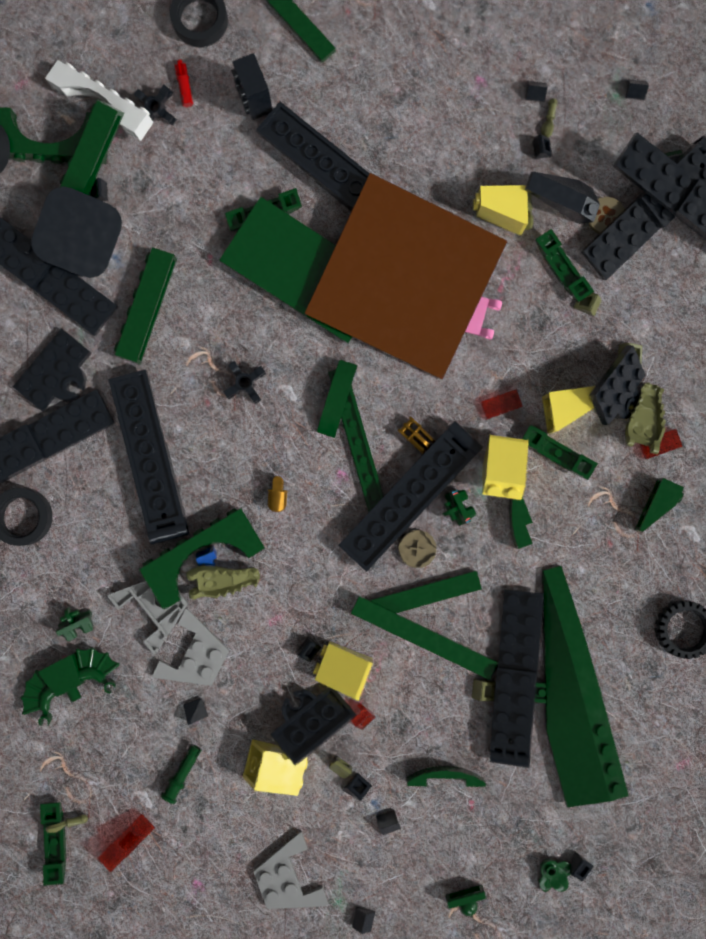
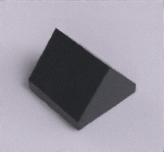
M628 79L626 98L645 100L649 88L648 82Z
M528 81L526 100L545 102L548 89L547 83Z
M541 134L537 135L532 141L535 159L552 157L550 139Z
M97 178L90 191V196L101 201H108L107 182Z
M307 637L296 652L300 658L311 662L321 649V646Z
M395 810L376 816L382 835L401 829Z
M356 907L352 928L360 934L371 932L375 911Z

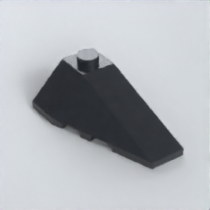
M534 171L530 173L525 188L527 192L577 224L595 221L600 203L590 186L581 180Z

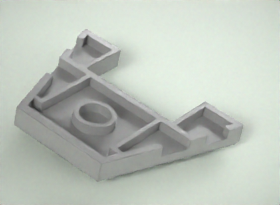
M146 581L107 596L117 609H120L131 599L135 598L159 629L143 641L153 655L159 651L189 604L179 591L182 600L163 610Z
M186 608L178 625L194 632L195 636L179 668L160 660L152 677L212 686L230 650Z
M299 831L290 841L282 845L277 852L269 856L253 871L267 909L329 905L323 886L303 893L290 856L308 850L302 831Z

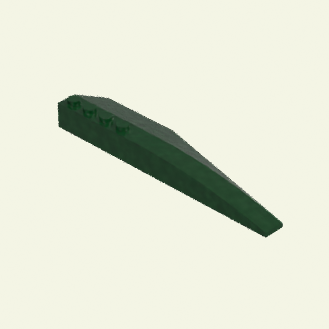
M562 566L542 570L543 614L545 620L546 732L566 807L605 803L628 797L626 782L600 686Z

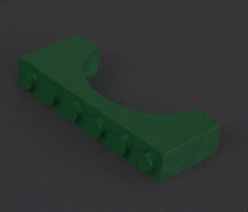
M0 107V125L6 131L10 143L9 159H14L18 162L32 160L36 163L51 161L55 164L68 162L76 151L75 144L81 138L84 132L83 126L89 120L91 113L86 112L82 126L70 138L56 143H40L25 137L20 132L17 124V115L11 108ZM107 155L103 161V164H107Z
M234 508L226 513V518L222 520L220 518L215 519L209 523L211 527L206 530L201 528L193 533L194 537L187 540L184 538L176 543V548L171 551L167 548L159 553L160 557L153 561L151 558L142 563L143 567L139 570L163 610L182 600L178 590L180 569L186 559L201 547L216 543L229 544L240 549L248 559L265 549L242 509L237 510Z

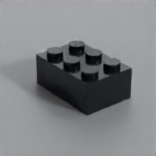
M252 53L232 61L234 69L231 72L246 115L250 114L253 121L270 114L273 109L269 88L255 54Z

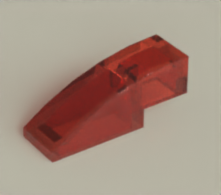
M141 814L97 859L112 872L155 827Z

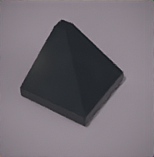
M202 698L183 705L188 725L208 717Z
M356 773L343 788V791L362 801L372 785L359 773Z
M575 852L570 874L583 882L594 866L579 853Z

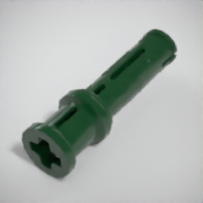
M191 744L175 775L169 778L168 786L160 794V797L171 804L177 802L176 797L180 790L184 789L186 777L202 751L200 747Z

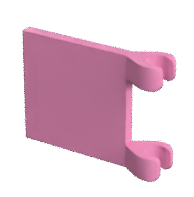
M481 297L465 332L486 339H492L494 331L482 328L487 307L499 311L502 301Z

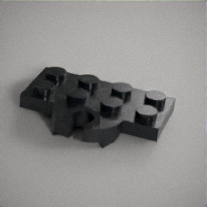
M61 328L13 385V388L41 411H44L55 397L63 401L76 399L79 397L78 394L70 392L69 386L76 382L78 388L84 391L87 378L80 367L92 353Z
M627 345L589 394L602 425H609L614 418L629 419L631 416L630 412L634 411L637 404V386L646 375L633 345Z
M330 687L317 697L305 689L293 692L294 697L301 701L298 707H292L290 699L287 697L284 700L282 715L285 723L270 735L294 766H297L356 717V713L341 695Z

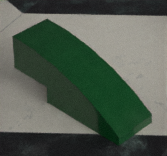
M523 496L521 500L510 498L509 504L511 536L515 549H520L533 544L526 525L533 523Z

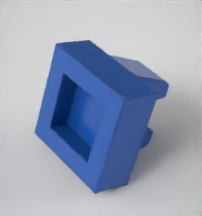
M214 546L196 553L198 565H216L214 559L217 558V551Z

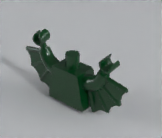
M93 647L88 650L77 648L76 653L40 671L35 670L33 677L25 682V692L20 697L24 706L22 715L41 710L42 715L38 720V724L42 726L44 719H46L49 726L53 719L52 714L48 712L51 700L55 696L58 697L64 693L67 694L71 703L80 699L82 696L77 687L90 679L97 681L99 684L102 683L104 691L110 694L112 691L107 685L111 684L116 688V682L113 679L107 680L105 677L120 666V663L113 661L108 652L100 653Z

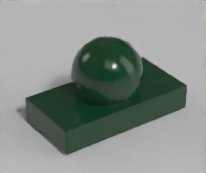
M483 885L445 895L448 908L459 907L460 912L465 916H473L478 909L477 901L487 899Z

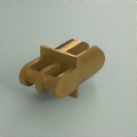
M411 416L407 423H403L404 426L401 429H397L422 454L425 453V450L412 438L415 437L427 449L431 445L418 432H421L431 443L434 444L436 441ZM413 424L418 427L415 431L411 428ZM407 430L412 433L410 437L405 434Z
M280 476L273 478L272 490L267 489L268 507L273 512H282L287 505L288 491L283 490L284 480Z

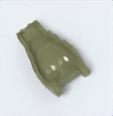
M650 383L642 385L640 397L625 429L626 446L633 447L636 442L649 446L650 453L653 454L659 453L660 443L666 429L664 426L666 420L663 418L665 414L663 410L664 404L661 403L664 389L658 385Z
M208 565L193 568L186 573L188 580H196V587L189 590V598L193 600L200 597H226L227 593L234 595L236 591L240 592L242 587H247L248 585L257 587L260 580L259 570L254 567L232 569Z

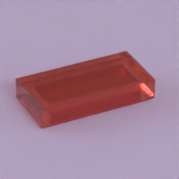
M517 389L480 402L486 420L523 407Z
M676 429L664 433L658 454L650 453L649 446L639 444L645 460L683 447Z

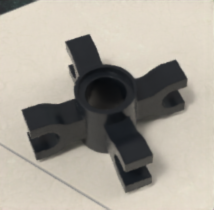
M163 84L157 96L148 97L139 89L133 94L144 103V107L150 113L149 117L152 121L154 118H163L172 126L177 121L172 114L166 111L165 102L173 94L166 85ZM155 104H159L158 109L152 111V107Z
M235 361L230 363L228 366L235 374L236 379L233 386L223 391L226 397L231 399L242 391L247 392L255 404L260 402L261 398L254 390V382L266 375L262 366L247 374L240 370ZM244 378L250 380V384L247 387L240 386V382Z

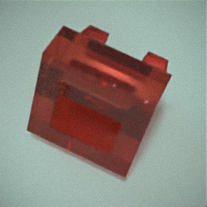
M359 703L357 707L360 709V713L351 722L355 727L363 730L376 716L372 711Z

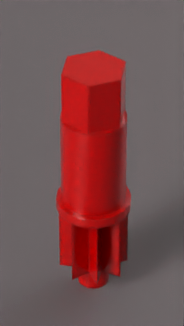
M177 60V64H175L176 80L179 85L182 106L191 107L193 99L186 63H183L182 60Z

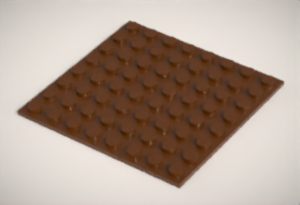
M370 173L305 314L443 380L507 244V240Z

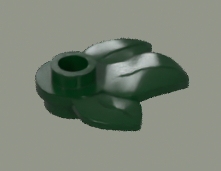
M549 858L543 860L540 865L542 875L539 879V886L542 891L547 892L551 888L558 892L566 891L569 886L567 876L570 875L571 864L565 860L559 862Z

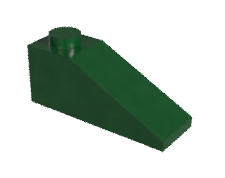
M657 478L634 530L637 532L645 531L675 507L677 503H680L684 496L682 492L684 487L665 478Z

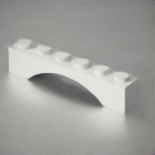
M57 60L45 77L54 89L67 97L75 95L95 97L124 112L120 125L125 132L140 141L154 123L149 117L150 113L141 106L140 108L136 107L126 97L122 99L115 90L111 88L107 90L98 80L92 81L83 71L77 72L68 62L64 64Z

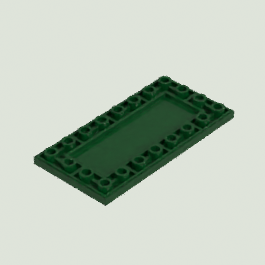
M260 197L219 261L348 344L352 339V336L305 314L336 245Z

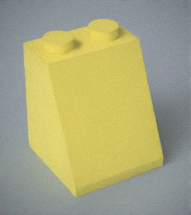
M526 185L480 186L478 193H475V199H473V211H476V217L515 234L522 235L528 225Z
M595 386L549 392L544 395L542 401L547 434L561 430L592 410L594 405L589 394Z
M495 435L489 436L482 464L483 495L522 499L526 486L528 440Z
M329 641L328 646L324 645L320 656H323L321 664L317 663L313 672L316 675L315 680L359 701L373 664L372 657Z
M252 739L243 778L255 791L298 796L299 790L303 785V774L307 768L308 760L306 757L297 766H294L278 745Z

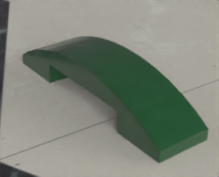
M296 188L278 194L279 197L268 200V202L287 214L302 207ZM254 206L245 209L240 207L225 213L231 232L240 229Z
M552 229L535 239L548 266L574 300L580 302L594 292L584 276L581 277L561 248L562 243Z
M339 360L317 433L335 438L358 365Z
M530 425L522 438L523 440H528V447L583 479L589 480L598 463L588 457L576 453L547 436V433L533 425Z
M452 766L430 767L406 777L407 786L427 787V779H464L466 787H486L484 778L478 774Z
M61 802L40 804V817L44 829L45 852L43 886L64 884L66 870L65 827L56 833L46 832V827L64 821Z

